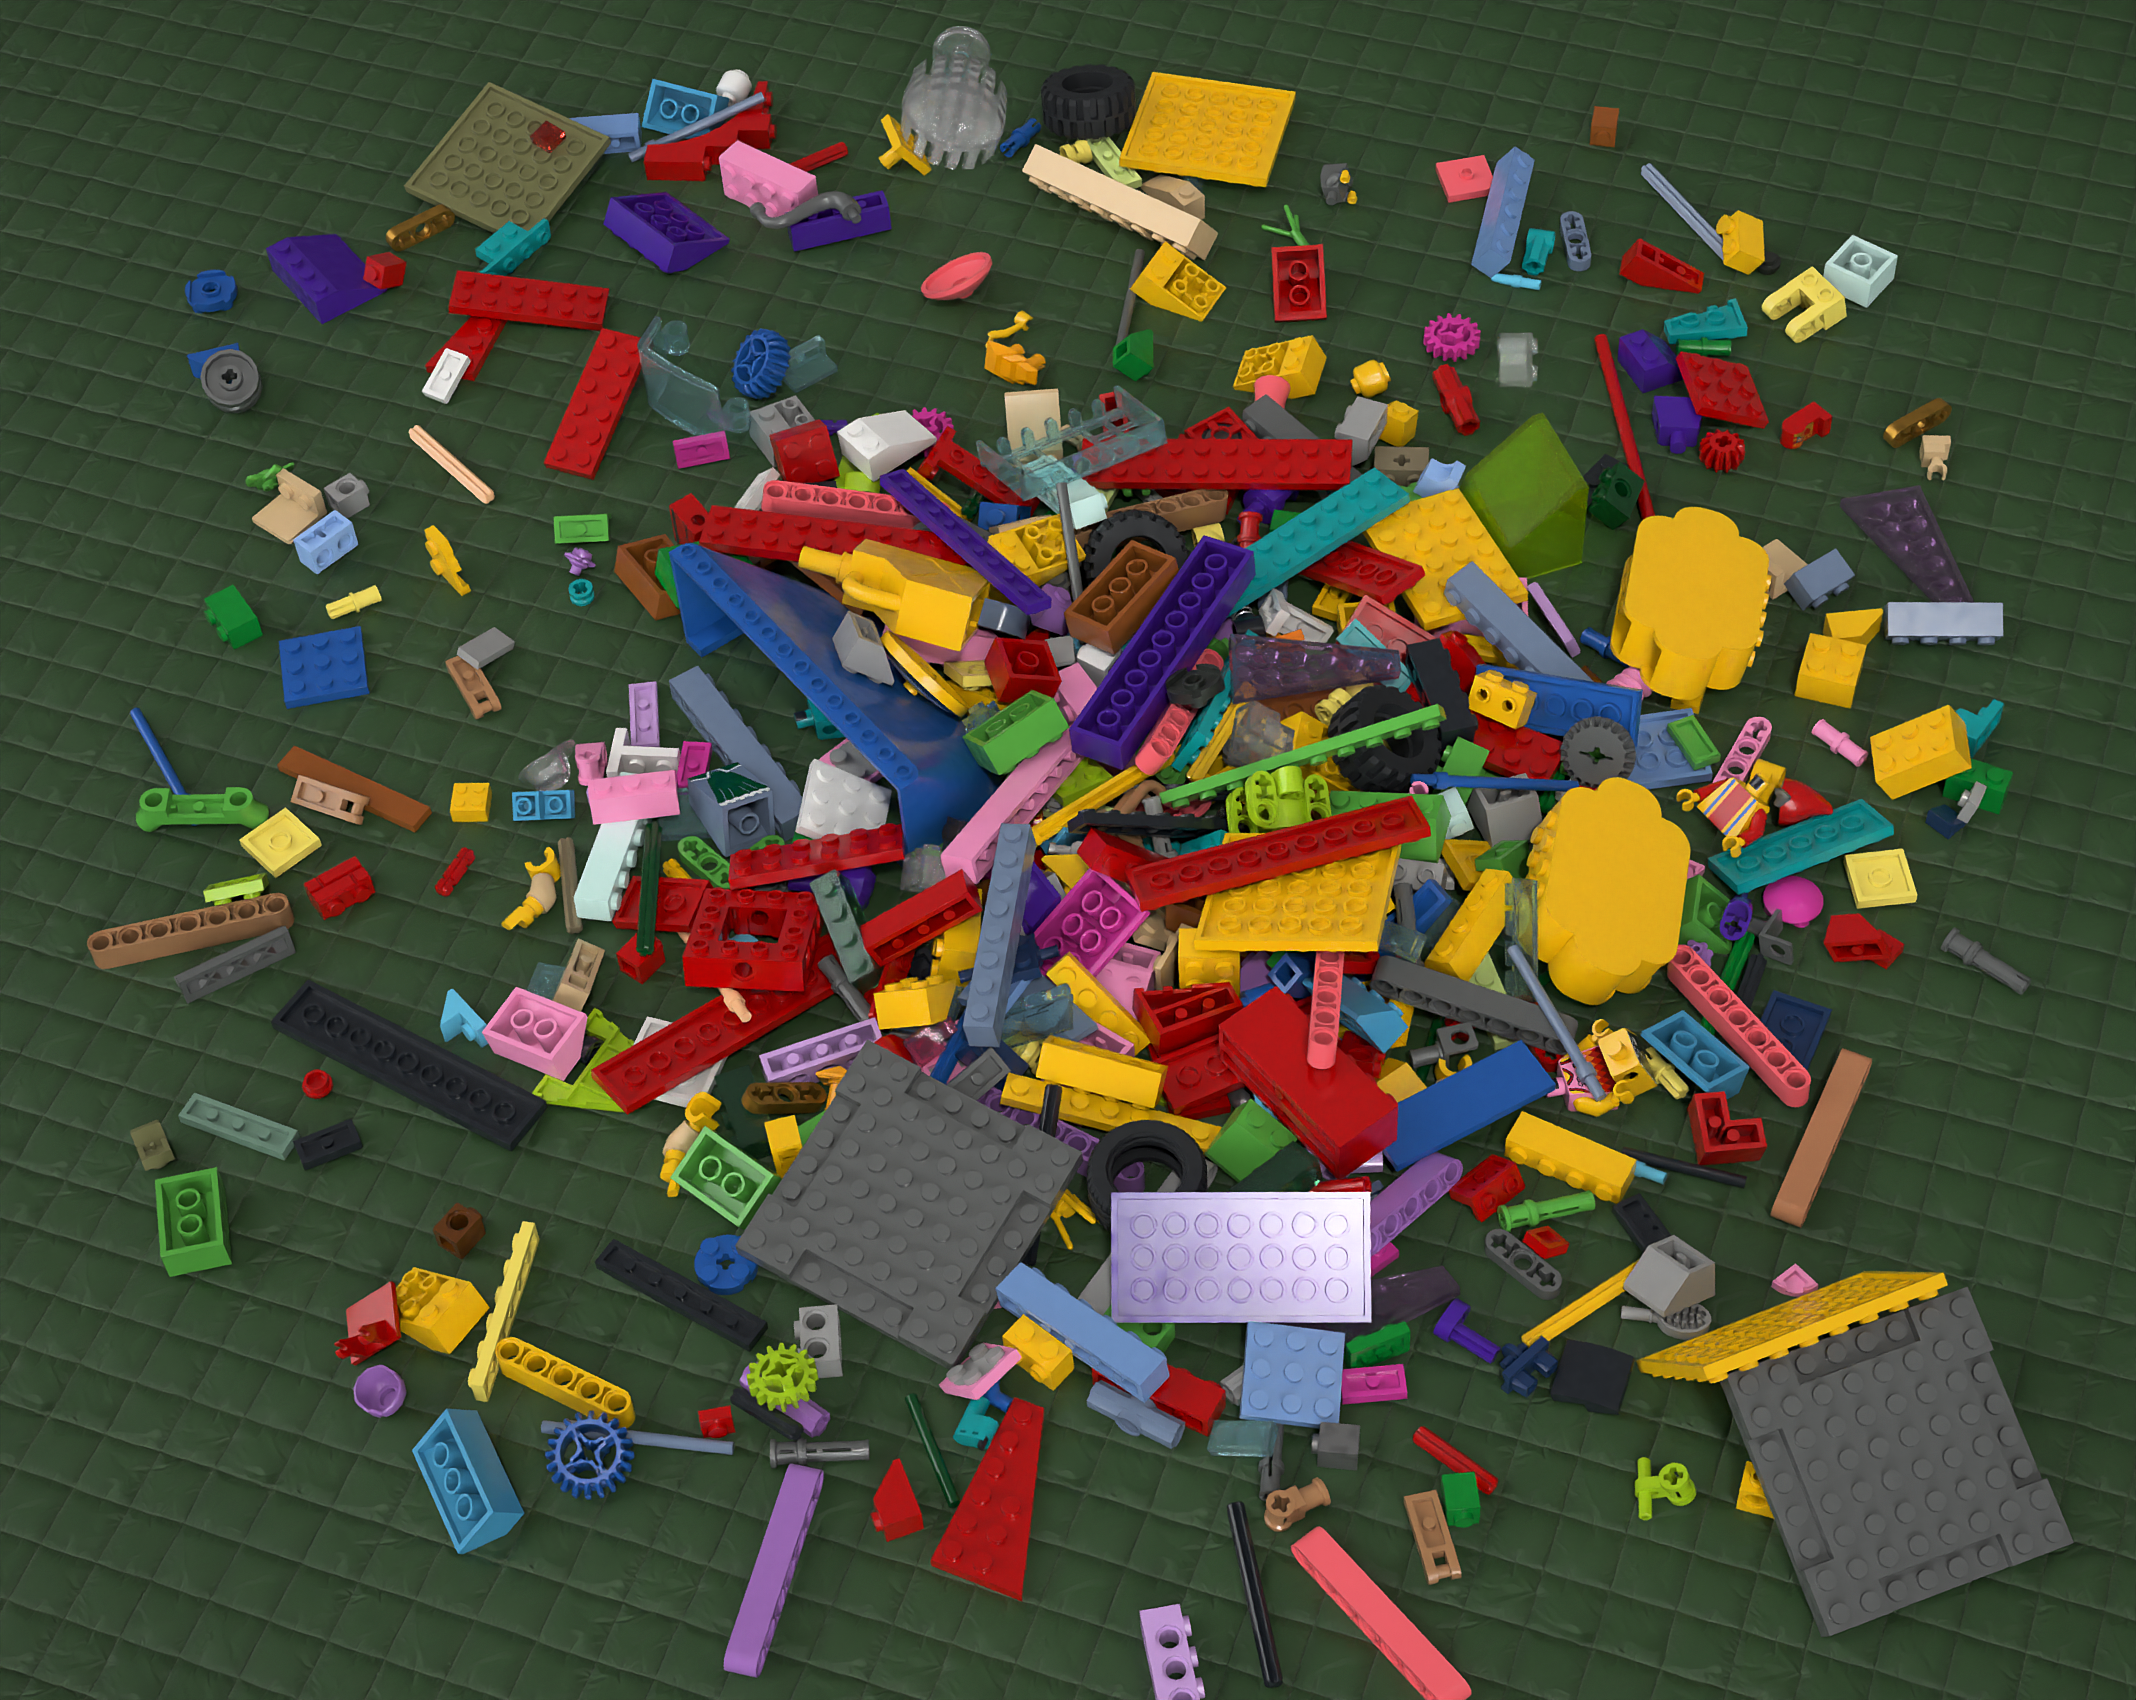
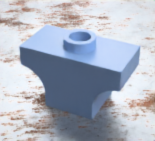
M1432 458L1421 473L1413 492L1424 498L1459 488L1458 483L1466 465L1459 461L1452 464H1443Z

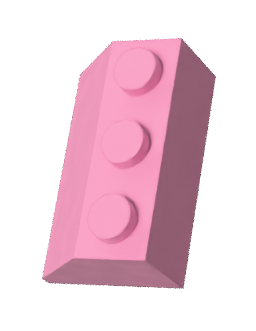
M676 770L588 780L589 803L593 825L680 815Z
M515 987L482 1031V1034L495 1054L564 1081L581 1057L588 1017L585 1013Z

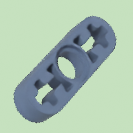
M1569 211L1560 217V234L1567 264L1574 271H1585L1591 265V250L1584 220L1581 214ZM1570 224H1573V226H1575V229H1571ZM1571 239H1578V240H1581L1582 242H1581V243H1571L1569 240H1571Z

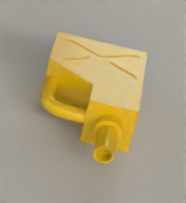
M865 539L853 550V555L848 554L846 551L842 555L804 546L798 562V567L836 578L837 584L842 583L844 591L843 604L874 612L894 634L959 652L979 630L980 626L977 624L984 600L988 598L991 583L974 568Z

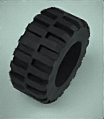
M1085 64V66L1077 65L1069 69L1064 68L1058 73L1054 72L1050 77H1047L1041 87L1043 122L1049 131L1054 132L1060 137L1065 136L1067 139L1078 138L1079 140L1107 138L1115 133L1123 132L1124 129H1128L1136 116L1134 80L1125 70H1118L1114 66Z
M1131 509L1112 514V517L1099 522L1096 530L1093 529L1091 531L1088 543L1084 544L1083 550L1086 557L1085 560L1081 561V568L1084 569L1085 575L1083 577L1085 583L1089 586L1110 564L1112 554L1118 544L1132 537L1148 539L1157 547L1158 551L1175 557L1179 570L1190 556V552L1186 549V541L1183 535L1179 534L1177 528L1171 522L1152 512Z
M1386 685L1368 686L1354 695L1333 714L1328 727V737L1339 736L1422 709L1423 706L1419 701L1415 702L1412 700V696L1407 692H1399V688L1393 686L1386 688ZM1419 728L1412 730V735L1406 738L1394 739V737L1385 739L1392 752L1384 744L1374 748H1366L1365 745L1356 748L1355 753L1352 755L1338 757L1337 754L1332 759L1335 765H1339L1341 768L1340 773L1343 777L1348 778L1352 782L1351 785L1356 789H1362L1364 792L1408 794L1410 787H1412L1410 782L1411 774H1433L1436 771L1441 758V754H1439L1441 752V741L1437 739L1439 737L1437 728L1431 730Z

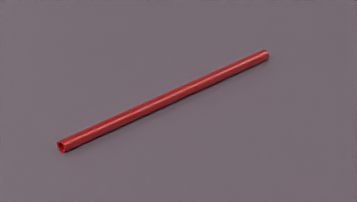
M1599 334L1594 338L1628 468L1645 481L1637 499L1641 517L1644 520L1647 517L1655 516L1608 338L1605 334Z

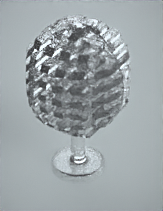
M956 26L946 29L936 38L932 50L933 61L929 75L925 74L927 58L914 68L902 97L900 131L906 145L911 129L915 131L913 154L920 159H923L927 141H930L928 163L939 166L943 153L946 151L944 168L955 170L961 154L964 152L962 170H969L975 168L980 149L983 154L981 165L994 156L1006 127L1008 93L1001 78L996 96L994 95L996 71L988 66L991 49L987 39L973 28ZM983 73L981 82L979 83V76Z

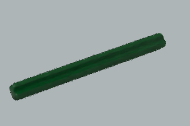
M656 821L647 823L644 833L636 951L642 957L651 955L654 952L662 827Z

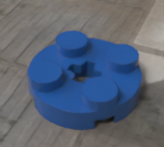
M222 270L203 271L197 274L198 279L192 283L189 280L186 284V298L195 313L229 310L233 307V301L238 293L234 278L226 276V273Z
M721 1235L714 1238H706L702 1241L700 1249L695 1256L694 1268L698 1281L701 1285L703 1284L708 1287L709 1291L717 1295L736 1294L742 1291L744 1285L750 1280L753 1281L757 1275L758 1265L739 1255L735 1245L741 1236ZM725 1260H730L731 1262H734V1264H730L729 1269L726 1270L722 1268V1265H719L721 1262Z

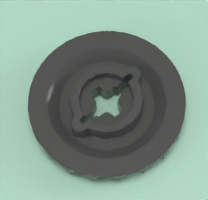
M1589 717L1577 722L1566 733L1560 747V760L1563 762L1564 771L1568 773L1571 780L1578 781L1579 786L1596 788L1608 778L1619 777L1628 779L1636 761L1635 745L1628 731L1618 722L1606 717ZM1598 747L1600 748V753L1608 757L1601 758L1598 762H1595V757L1588 752H1593Z

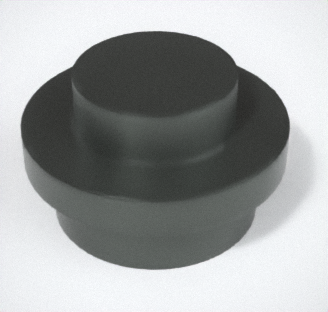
M1764 252L1765 261L1757 267V271L1763 275H1773L1781 266V258L1773 252Z

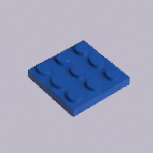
M361 626L279 641L284 702L287 709L370 694Z

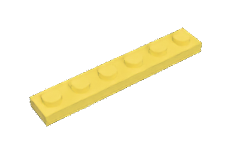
M523 1221L519 1233L514 1234L512 1241L513 1253L511 1259H507L504 1265V1281L502 1286L497 1287L495 1293L496 1306L494 1312L490 1313L487 1318L485 1340H481L478 1346V1362L476 1368H472L469 1373L468 1385L472 1388L476 1401L488 1402L500 1367L495 1354V1347L500 1340L510 1335L540 1240L536 1225L533 1222Z

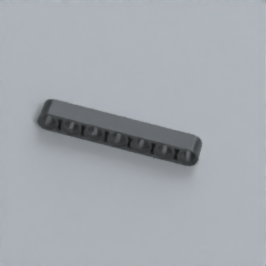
M1381 956L1377 959L1370 988L1381 996L1461 1023L1470 1022L1473 1027L1515 1041L1522 1040L1527 1045L1554 1054H1567L1539 1005L1393 956ZM1558 1012L1575 1041L1578 1029L1577 1020L1569 1015Z

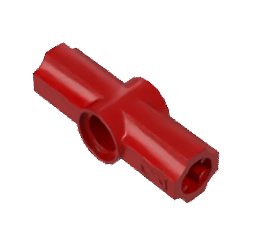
M1448 364L1440 365L1438 369L1433 371L1432 379L1440 394L1442 410L1444 414L1450 415L1458 433H1462L1464 436L1472 435L1480 428V420L1472 406L1470 389L1467 385H1462L1454 367H1450Z

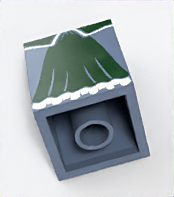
M738 762L687 779L689 804L725 857L735 854L739 850L749 849L768 835H775L773 790Z

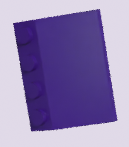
M667 192L610 197L603 223L614 235L621 237L631 248L638 250L644 255L645 259L654 262L665 273L687 270L729 244L730 241L728 237Z
M337 234L287 237L266 248L272 271L321 324L387 291V288L380 290L363 280L365 264Z

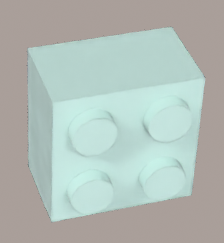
M1852 235L1826 262L1823 277L1845 298L1867 308L1894 279L1898 255Z

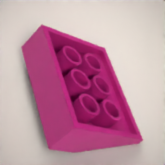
M1089 868L1034 932L1040 949L1057 944L1061 956L1043 961L1041 967L1042 974L1063 992L1046 973L1049 968L1070 951L1096 977L1151 913L1148 910L1141 912L1135 898L1112 877Z

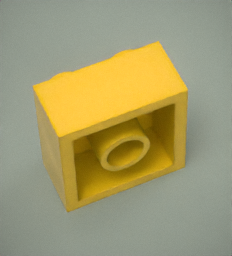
M454 783L450 806L452 821L488 822L492 799L490 784Z

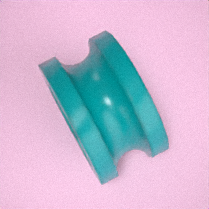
M578 579L569 585L568 590L573 604L586 606L594 600L595 595L590 581Z

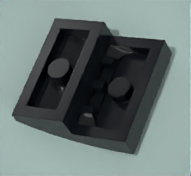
M1567 1339L1551 1389L1553 1401L1584 1404L1588 1412L1619 1415L1635 1359L1631 1355L1612 1348Z

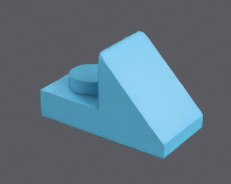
M453 988L447 992L440 1023L444 1041L448 1042L463 1032L469 1041L474 1039L481 1048L486 1046L488 1042L482 1031L487 1024Z

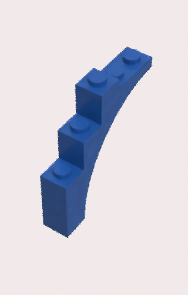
M1428 879L1413 895L1416 931L1420 938L1453 901L1440 884L1433 879ZM1396 911L1385 920L1378 950L1380 957L1393 956L1400 959L1399 950L1395 947V941L1399 937ZM1316 951L1306 953L1286 952L1268 973V976L1284 994L1288 993L1292 997L1302 999L1311 996V993L1302 982L1305 978L1314 977ZM1373 973L1343 975L1350 980L1356 977L1361 982L1369 981Z

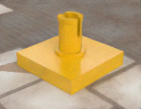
M889 114L881 119L892 145L886 153L879 157L882 165L890 170L893 165L903 158L924 176L932 169L919 139Z

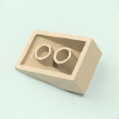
M1058 389L1004 393L1011 472H1022V465L1050 455L1063 462Z

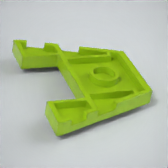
M594 1008L587 1018L586 1029L589 1031L590 1036H597L604 1041L597 1053L573 1085L545 1074L532 1094L546 1100L547 1104L625 1113L592 1079L591 1069L633 1046L634 1041L625 1037L613 1022L610 1023L603 1017V1013L600 1010Z

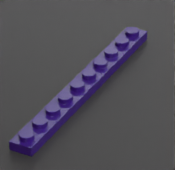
M901 469L880 475V486L1026 615L1037 614L1040 611L1051 608L1052 598L908 472Z

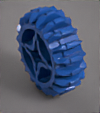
M762 328L758 331L754 330L751 335H747L745 342L740 343L739 351H736V359L732 361L734 367L731 369V372L734 374L732 381L735 382V388L743 393V395L754 399L768 398L771 393H775L777 386H782V379L787 377L785 373L790 367L788 361L791 359V356L788 353L791 347L787 345L788 340L784 339L778 332Z
M590 1410L588 1418L583 1420L581 1413L577 1412L575 1414L577 1422L572 1424L568 1418H565L563 1420L566 1426L565 1430L555 1427L554 1433L559 1439H548V1445L554 1450L545 1452L546 1459L552 1461L546 1465L548 1472H555L551 1478L554 1484L562 1482L560 1487L562 1492L566 1493L572 1488L573 1498H578L582 1490L586 1500H591L592 1491H597L599 1498H604L603 1488L608 1486L610 1491L614 1493L617 1490L614 1484L615 1480L620 1483L626 1482V1478L621 1471H632V1465L626 1461L635 1458L634 1452L627 1450L633 1446V1441L631 1438H625L628 1434L626 1427L617 1429L619 1426L617 1418L607 1423L608 1415L602 1412L598 1420H596L594 1411ZM598 1432L605 1434L607 1437L603 1438L601 1436L596 1440H589L583 1434ZM573 1440L576 1443L577 1451L570 1458L571 1462L564 1466L565 1451ZM616 1444L615 1460L612 1466L606 1470L603 1465V1459L610 1452L609 1449ZM582 1445L587 1450H591L592 1453L594 1452L598 1466L595 1465L593 1460L589 1461L585 1457ZM585 1470H590L598 1477L583 1479L572 1474L575 1472L579 1474Z

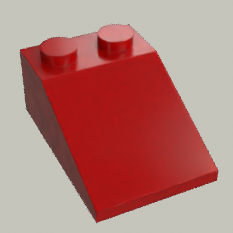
M1323 244L1271 247L1275 323L1326 320Z

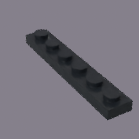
M1084 809L1067 822L1069 833L1088 834L1091 827L1110 835L1196 839L1218 830H1224L1229 833L1227 819H1222L1219 815H1209L1202 818L1195 817V814L1171 816L1170 813L1163 812L1155 815H1146L1144 811L1121 814L1120 810L1099 813L1095 809Z
M615 1239L608 1244L595 1261L596 1268L749 1352H751L768 1329L767 1321Z

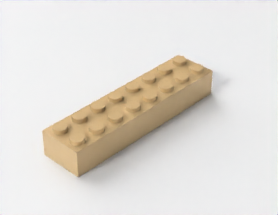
M1035 144L1022 172L1029 176L1028 181L1037 185L1039 189L1049 194L1054 193L1068 203L1074 202L1078 204V207L1090 213L1093 211L1109 222L1115 221L1119 223V226L1131 232L1134 230L1150 241L1156 240L1161 245L1166 241L1191 260H1195L1196 257L1205 260L1218 235L1217 231L1201 219Z

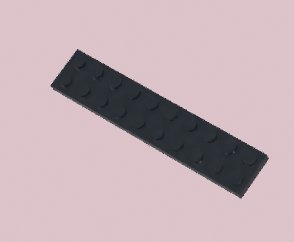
M310 980L304 983L271 1021L273 1029L511 1152L548 1108L546 1100Z

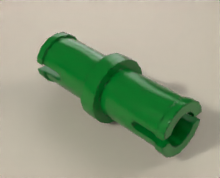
M1701 337L1700 340L1677 339L1676 355L1678 356L1683 351L1705 357L1707 355L1730 356L1731 340H1708L1707 337Z

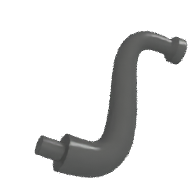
M829 191L819 194L779 217H769L766 215V208L760 202L754 203L750 207L752 216L757 218L763 226L771 229L789 227L828 209L838 210L845 220H851L854 224L861 221L860 205L853 197L840 191Z

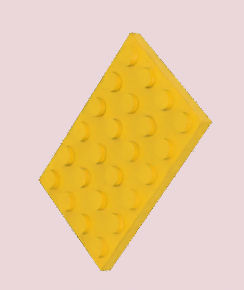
M1459 488L1411 501L1362 532L1373 549L1423 567L1426 576L1417 581L1416 585L1403 591L1401 595L1425 631L1466 619L1465 615L1456 606H1452L1447 601L1444 590L1447 579L1472 561L1515 604L1528 601V591Z

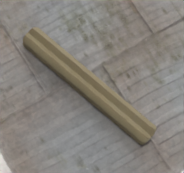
M561 838L558 841L565 923L569 934L580 933L583 930L582 918L577 917L574 903V895L578 887L575 846L572 838Z

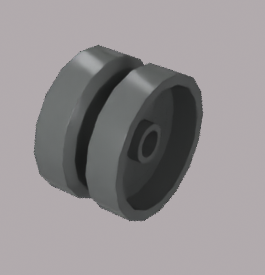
M233 349L221 350L211 355L204 363L200 376L202 388L211 403L221 411L233 414L245 412L253 407L261 397L263 388L261 375L251 357L242 351Z

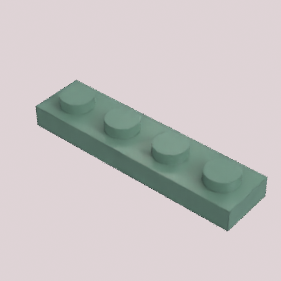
M197 1093L191 1096L178 1115L180 1122L284 1161L295 1146L293 1141L300 1138L299 1132L296 1129Z

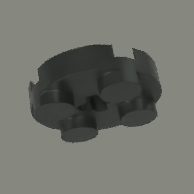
M1196 664L1197 670L1188 672L1185 667L1174 672L1166 680L1167 695L1170 703L1190 704L1192 708L1204 707L1208 703V699L1222 692L1226 687L1219 667L1212 664Z

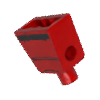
M690 493L669 505L674 538L680 545L700 540L709 514L696 497Z

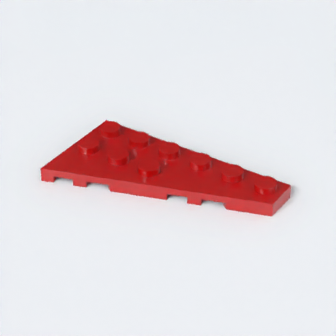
M1014 1397L931 1558V1566L1019 1601H1023V1586L1027 1567L1028 1545L1030 1543L1039 1452L1045 1417L1043 1407Z

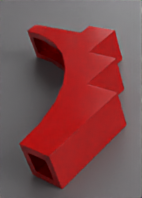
M758 81L753 94L762 92L766 101L738 113L721 127L685 141L647 145L644 157L647 180L706 181L707 171H711L712 165H720L719 156L737 140L755 149H771L772 139H776L777 127L776 124H772L769 106H773V92H769L768 81Z

